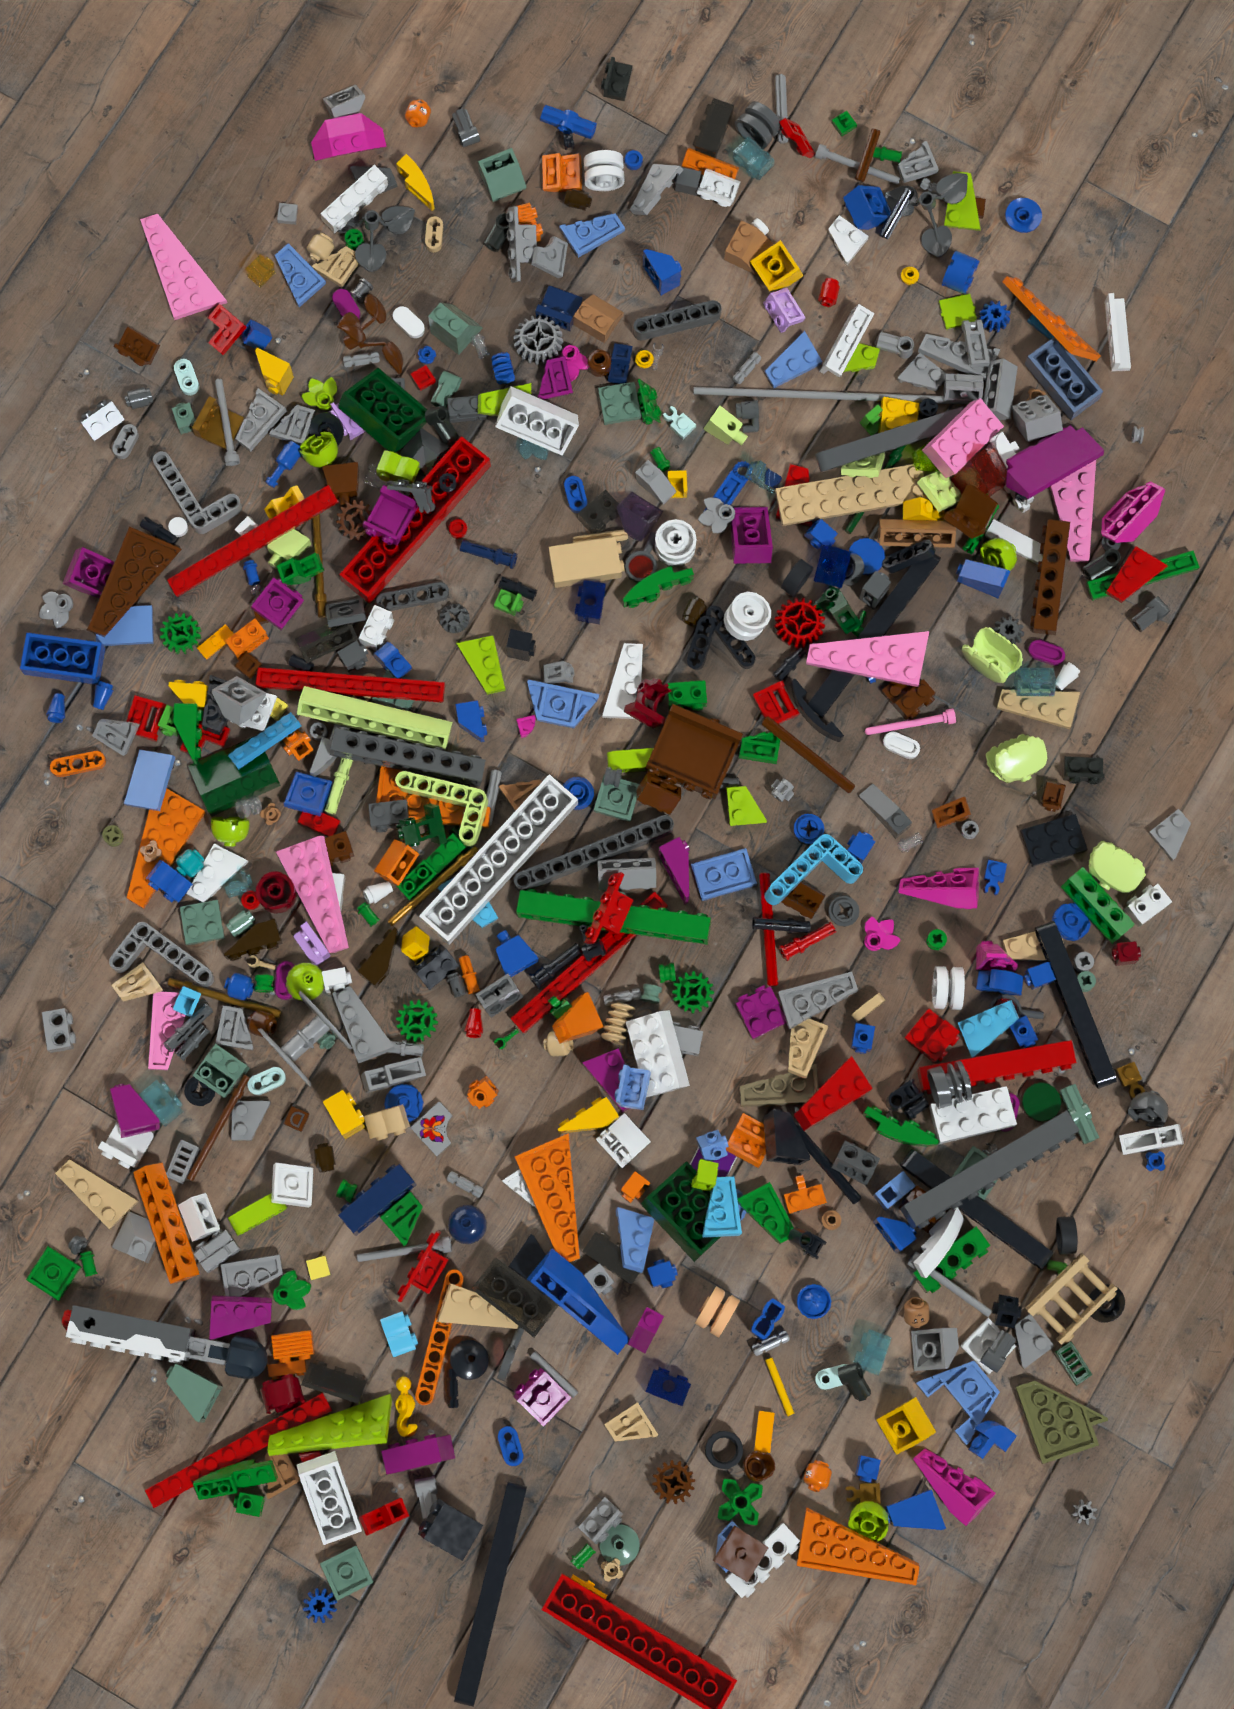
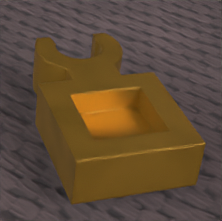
M1135 1062L1116 1069L1122 1086H1129V1096L1132 1099L1135 1097L1134 1089H1138L1140 1093L1145 1092L1144 1088L1138 1084L1142 1077Z
M859 1483V1489L852 1486L845 1487V1490L853 1491V1497L846 1498L848 1502H853L860 1498V1503L873 1501L881 1504L880 1483Z

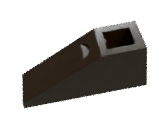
M271 919L255 924L224 953V957L227 960L235 961L241 959V956L245 954L251 956L259 954L260 950L266 948L268 950L279 948V945L283 943L276 920Z
M396 927L393 930L389 929L384 934V940L381 944H376L372 948L370 957L367 960L364 958L358 965V974L376 989L390 971L398 936Z

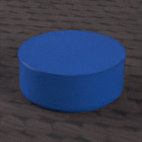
M635 150L626 153L624 160L626 167L630 170L639 169L643 163L641 153Z

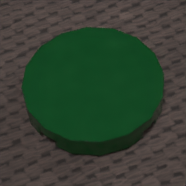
M1041 1082L1033 1084L1026 1089L1022 1096V1107L1026 1115L1034 1121H1048L1055 1117L1060 1110V1094L1050 1084Z

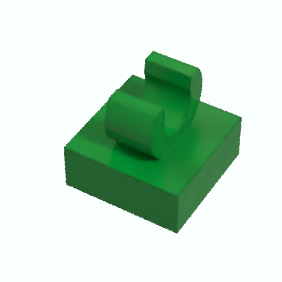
M848 111L841 113L832 119L831 122L841 137L857 128L856 122Z
M553 996L548 1000L554 1007L549 1012L556 1019H559L572 1007L565 999L559 1001Z

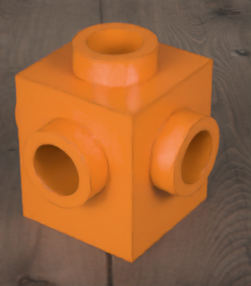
M297 729L282 739L285 744L283 749L289 756L293 755L298 761L314 750L309 744L311 739L305 731L301 733Z
M485 1076L480 1081L477 1079L468 1086L470 1089L467 1093V1099L472 1106L476 1105L478 1109L483 1106L487 1108L495 1101L493 1098L498 1095L499 1090L488 1076Z

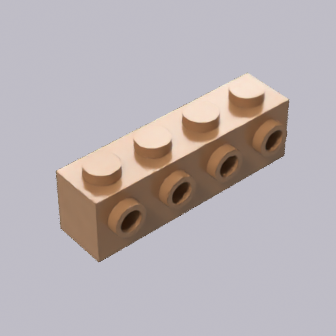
M879 519V545L909 547L923 540H930L935 547L955 548L956 527L947 521Z

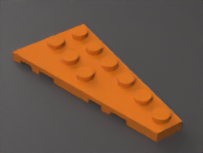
M1006 276L1002 282L1070 354L1097 361L1101 357L1074 329L1066 325V321L1061 316H1056L1035 297L1033 292L1026 289L1019 278Z
M381 766L376 803L407 800L409 818L414 817L415 820L425 816L423 805L431 803L440 807L443 824L461 826L466 807L405 793L399 789L395 781L397 774L402 772V770ZM403 779L401 785H407L410 779ZM422 783L419 789L425 790L428 787V783ZM441 787L437 793L444 794L446 789ZM456 794L457 799L463 798L462 796ZM487 807L482 824L483 828H489L490 807ZM471 815L469 821H476L478 819V815Z
M166 789L160 811L149 810L127 894L128 900L143 909L156 891L148 885L150 881L146 877L159 860L164 861L170 867L172 866L206 813L203 809L169 789ZM154 840L157 842V847L162 850V854L157 860L146 862L144 854L140 853V848Z
M568 1133L519 1154L514 1158L554 1250L570 1263L579 1259L580 1255Z
M806 1507L797 1566L910 1585L917 1584L919 1563Z

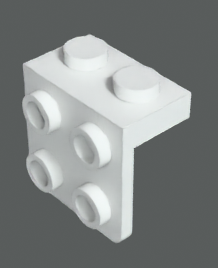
M116 1123L105 1143L102 1141L98 1148L103 1151L101 1155L110 1160L115 1157L120 1160L118 1164L129 1169L132 1166L136 1169L154 1138V1134L147 1132L121 1138L118 1124Z

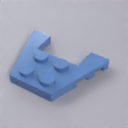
M975 1361L968 1362L916 1383L927 1398L944 1385L967 1413L969 1419L954 1430L965 1445L970 1442L976 1431L975 1428L981 1423L1000 1393Z

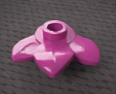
M566 346L562 350V354L556 357H566L571 382L578 377L580 370L588 369L586 356L580 354L576 346ZM570 353H574L573 357H568Z
M871 917L866 922L864 944L867 949L871 951H877L880 948L890 950L899 944L900 938L892 935L894 929L893 920H884L878 923L874 917ZM873 938L876 939L877 944L872 945L870 940Z

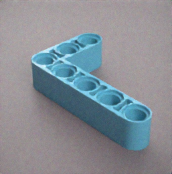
M828 834L821 835L771 884L765 893V900L770 905L779 904L822 861L843 881L849 884L857 881L863 872V866L832 836Z

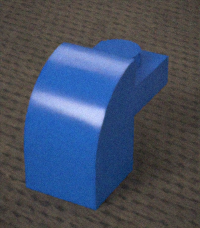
M386 642L373 654L385 670L388 669L397 679H401L412 669V666L399 653V650L390 642Z
M996 969L979 971L976 990L1021 995L1024 976Z
M984 1421L975 1428L980 1434L972 1441L968 1450L981 1459L985 1457L993 1445L1006 1452L1017 1435L995 1421Z

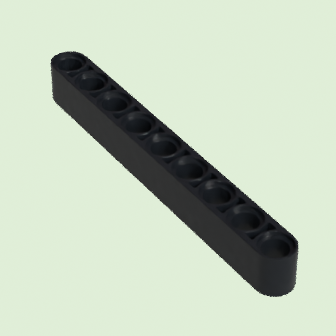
M1054 921L1035 927L1040 947L1046 962L1050 963L1055 975V985L1097 1089L1116 1083V1075L1057 925Z
M913 1149L908 1152L900 1163V1166L930 1189L952 1178ZM978 1196L970 1201L968 1198L961 1201L963 1204L958 1209L1037 1268L1042 1270L1052 1257L1053 1252Z

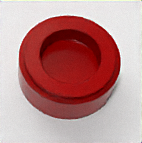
M455 519L450 522L449 533L453 538L460 539L467 534L468 529L465 521Z

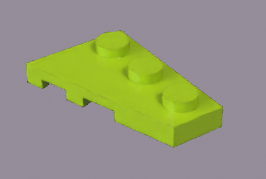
M953 171L952 174H967V193L961 202L947 204L944 226L981 231L972 175L967 172Z
M531 383L514 387L531 395ZM510 388L478 395V414L498 417L502 402Z
M494 636L456 643L487 695L505 691Z

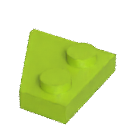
M859 343L844 372H857L861 369L875 368L880 349Z
M746 786L726 787L730 826L767 823L766 818Z

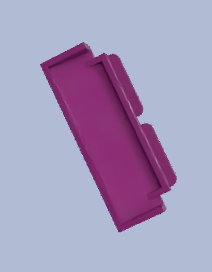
M1070 425L1067 428H1063V431L1043 438L1037 445L1029 446L1006 460L1008 465L1006 487L1029 499L1103 456L1104 450L1083 427L1076 431Z

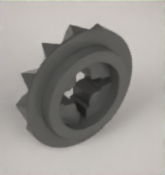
M450 604L443 608L439 620L442 628L447 632L459 633L466 629L470 617L465 607L460 604ZM450 613L453 615L459 614V623L455 620H453L452 622L450 621Z
M840 896L831 902L828 913L836 925L846 927L856 922L860 910L854 899L848 896ZM840 906L844 909L851 907L847 912L848 918L844 914L837 916L841 911Z

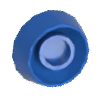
M573 777L563 784V787L578 799V805L574 810H582L592 803L594 789L587 779Z
M807 1285L798 1294L797 1306L800 1312L807 1318H821L827 1314L831 1307V1297L829 1292L821 1285Z

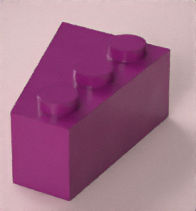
M618 1048L582 1062V1066L605 1091L618 1109L624 1112L631 1108L620 1107L615 1100V1091L619 1089L620 1084L619 1072L623 1070V1065H625Z
M212 1296L209 1340L271 1323L272 1298Z
M436 1434L424 1436V1441L418 1442V1439L415 1438L407 1440L404 1446L395 1443L387 1445L388 1449L381 1451L386 1475L455 1459L451 1435L436 1437Z

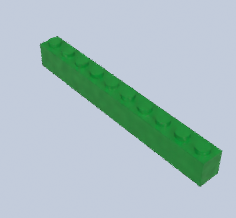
M526 889L525 891L520 890L516 913L518 918L591 927L594 921L593 915L599 909L601 902L594 901L590 897L579 899L569 894L558 896L553 892L537 893L536 890ZM631 905L620 932L708 945L712 922L711 917L703 913L691 915L681 910L670 912L666 908H658L656 910L646 905H640L639 907Z

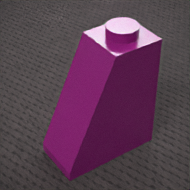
M118 1084L110 1088V1096L121 1138L160 1129L159 1118L130 1084Z
M646 1307L628 1345L646 1353L664 1316Z

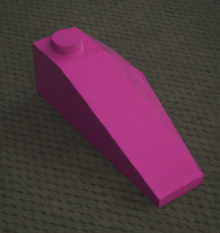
M979 868L953 869L952 873L943 874L940 871L931 877L919 875L900 879L899 893L954 908H977L979 899Z
M982 941L976 947V970L996 969L1015 971L1018 968V964L998 944H993L992 941Z
M927 1449L922 1450L913 1459L950 1513L965 1526L977 1517L996 1494L980 1479L976 1477L970 1478L963 1474L964 1470L959 1467L957 1470L947 1465L945 1459Z

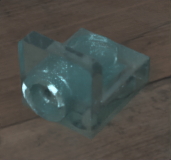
M245 870L241 871L243 882L233 881L229 883V886L225 887L229 898L251 891L250 886L253 885L250 874H246Z

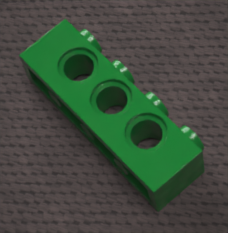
M1084 867L1078 870L1061 886L1112 944L1135 925L1131 918L1124 913Z
M976 1226L952 1244L950 1250L936 1268H939L941 1274L951 1280L957 1276L956 1271L962 1268L965 1270L972 1265L973 1262L971 1260L974 1257L978 1256V1258H981L988 1253L987 1248L991 1245ZM965 1244L972 1247L973 1252L971 1255H966L963 1252ZM949 1256H954L957 1259L955 1267H951L947 1263ZM918 1270L912 1273V1276L925 1293L929 1291L934 1293L942 1287L930 1275L927 1278H923Z

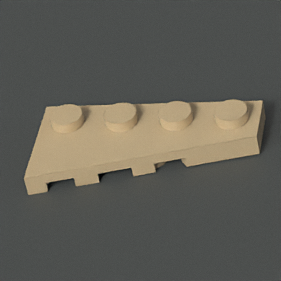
M1002 689L996 709L1070 729L1080 692Z
M70 1159L55 1173L109 1229L117 1224L139 1202Z
M449 1284L436 1322L517 1329L523 1309Z

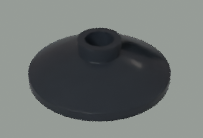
M328 412L317 414L310 422V436H322L321 432H328L329 427L337 442V446H339L344 437L341 421L338 417Z
M1116 1287L1117 1290L1115 1291L1116 1295L1110 1301L1106 1300L1091 1315L1094 1320L1108 1323L1116 1320L1122 1314L1125 1308V1297L1118 1287ZM1095 1288L1089 1297L1095 1301L1102 1292ZM1111 1303V1306L1106 1309V1305Z
M461 1341L451 1351V1368L462 1379H477L488 1368V1353L485 1347L477 1341ZM469 1355L474 1357V1362H469Z

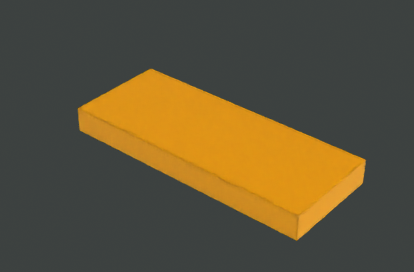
M225 624L198 646L197 650L207 660L226 644L225 640L234 633Z
M758 1412L754 1451L770 1453L775 1413Z
M574 1574L571 1576V1579L604 1599L607 1598V1594L594 1587L595 1583L590 1580L586 1582Z

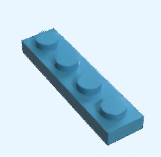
M290 712L273 725L267 727L263 732L251 738L247 743L235 749L228 757L239 770L300 728L301 724Z

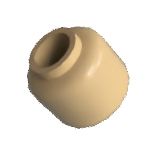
M323 233L315 234L307 246V251L310 253L309 257L316 262L327 260L334 249L333 240Z
M552 1031L548 1033L547 1039H544V1049L548 1050V1053L553 1057L566 1056L573 1050V1040L559 1044L555 1032Z

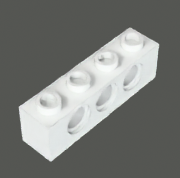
M781 1523L762 1542L769 1547L764 1555L768 1557L769 1564L764 1568L758 1565L754 1571V1579L750 1582H745L733 1573H730L725 1578V1581L741 1598L744 1596L748 1598L756 1590L754 1586L759 1581L762 1584L770 1576L768 1572L773 1567L777 1569L784 1563L783 1557L788 1553L792 1555L799 1548L797 1544L800 1540L784 1523ZM775 1542L783 1544V1551L781 1553L773 1551L772 1547Z

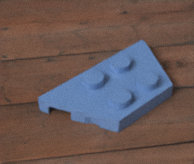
M533 680L527 681L536 719L540 722L574 729L599 699V694Z

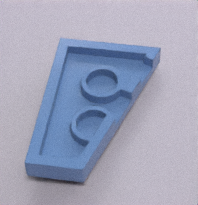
M616 213L596 217L590 221H578L567 226L566 224L559 225L560 231L578 258L625 231V227Z
M289 243L275 254V258L298 307L303 305L326 285V281Z
M805 331L765 370V375L773 389L822 364L820 356Z
M617 1207L616 1217H618V1233H620L623 1268L642 1273L654 1218Z

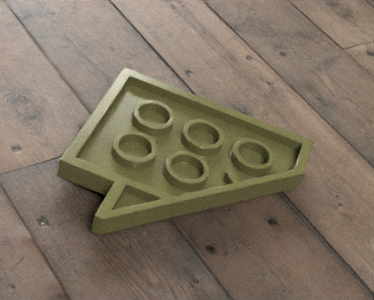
M1031 1381L1015 1387L1041 1464L1099 1445L1093 1425L1108 1421L1107 1417L1037 1381Z

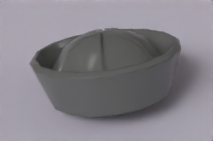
M850 553L841 556L837 560L835 575L843 584L847 586L854 585L861 579L864 573V563L859 555Z

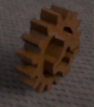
M353 500L352 505L349 502H345L346 508L340 506L342 513H336L340 520L335 522L341 525L338 531L344 530L342 535L344 537L349 534V540H352L354 536H356L357 541H360V536L366 539L365 530L359 533L356 532L358 528L363 526V522L367 521L363 516V510L369 518L372 510H368L370 505L363 506L362 500H360L359 504H357L356 500ZM356 507L352 514H346L349 509ZM358 515V519H360L361 522L356 523L355 526L354 521H352V517H356ZM344 520L349 523V530L345 527Z
M671 1460L668 1466L663 1462L664 1468L657 1467L656 1469L659 1474H653V1477L657 1479L656 1482L652 1483V1485L657 1486L654 1493H661L660 1500L666 1497L667 1504L670 1500L677 1504V1499L685 1502L684 1496H691L688 1492L689 1489H695L691 1486L695 1479H690L693 1471L687 1472L688 1465L681 1467V1461L674 1465L673 1460ZM674 1468L672 1474L668 1476L662 1475L666 1470ZM681 1471L685 1474L687 1483L682 1481L680 1477ZM676 1476V1480L683 1484V1486L675 1485L674 1488H671V1484L664 1479H673ZM660 1482L666 1484L668 1488L667 1493L662 1490ZM680 1488L685 1489L680 1495L673 1496L676 1490Z

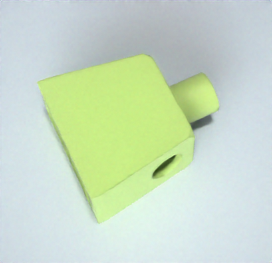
M721 406L717 408L703 428L728 445L732 439L742 445L748 437L739 430L743 425L742 422Z
M295 529L277 538L267 545L269 553L272 554L268 564L277 569V565L281 564L282 561L285 562L291 558L298 559L311 546L310 539Z

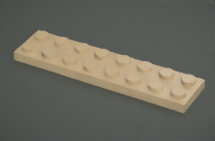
M917 463L880 470L879 477L873 478L866 476H843L776 488L775 494L782 526L903 505V501L918 497L928 500L929 498L917 484L924 477L922 465Z

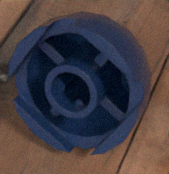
M463 1205L457 1207L451 1213L448 1219V1230L455 1241L471 1245L478 1242L484 1236L487 1230V1220L479 1208L473 1205Z

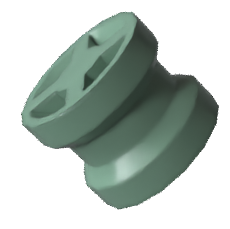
M1083 971L1077 976L1083 992L1090 991L1096 984L1094 974L1089 971Z
M644 984V994L641 995L640 1000L659 1004V993L662 992V987Z

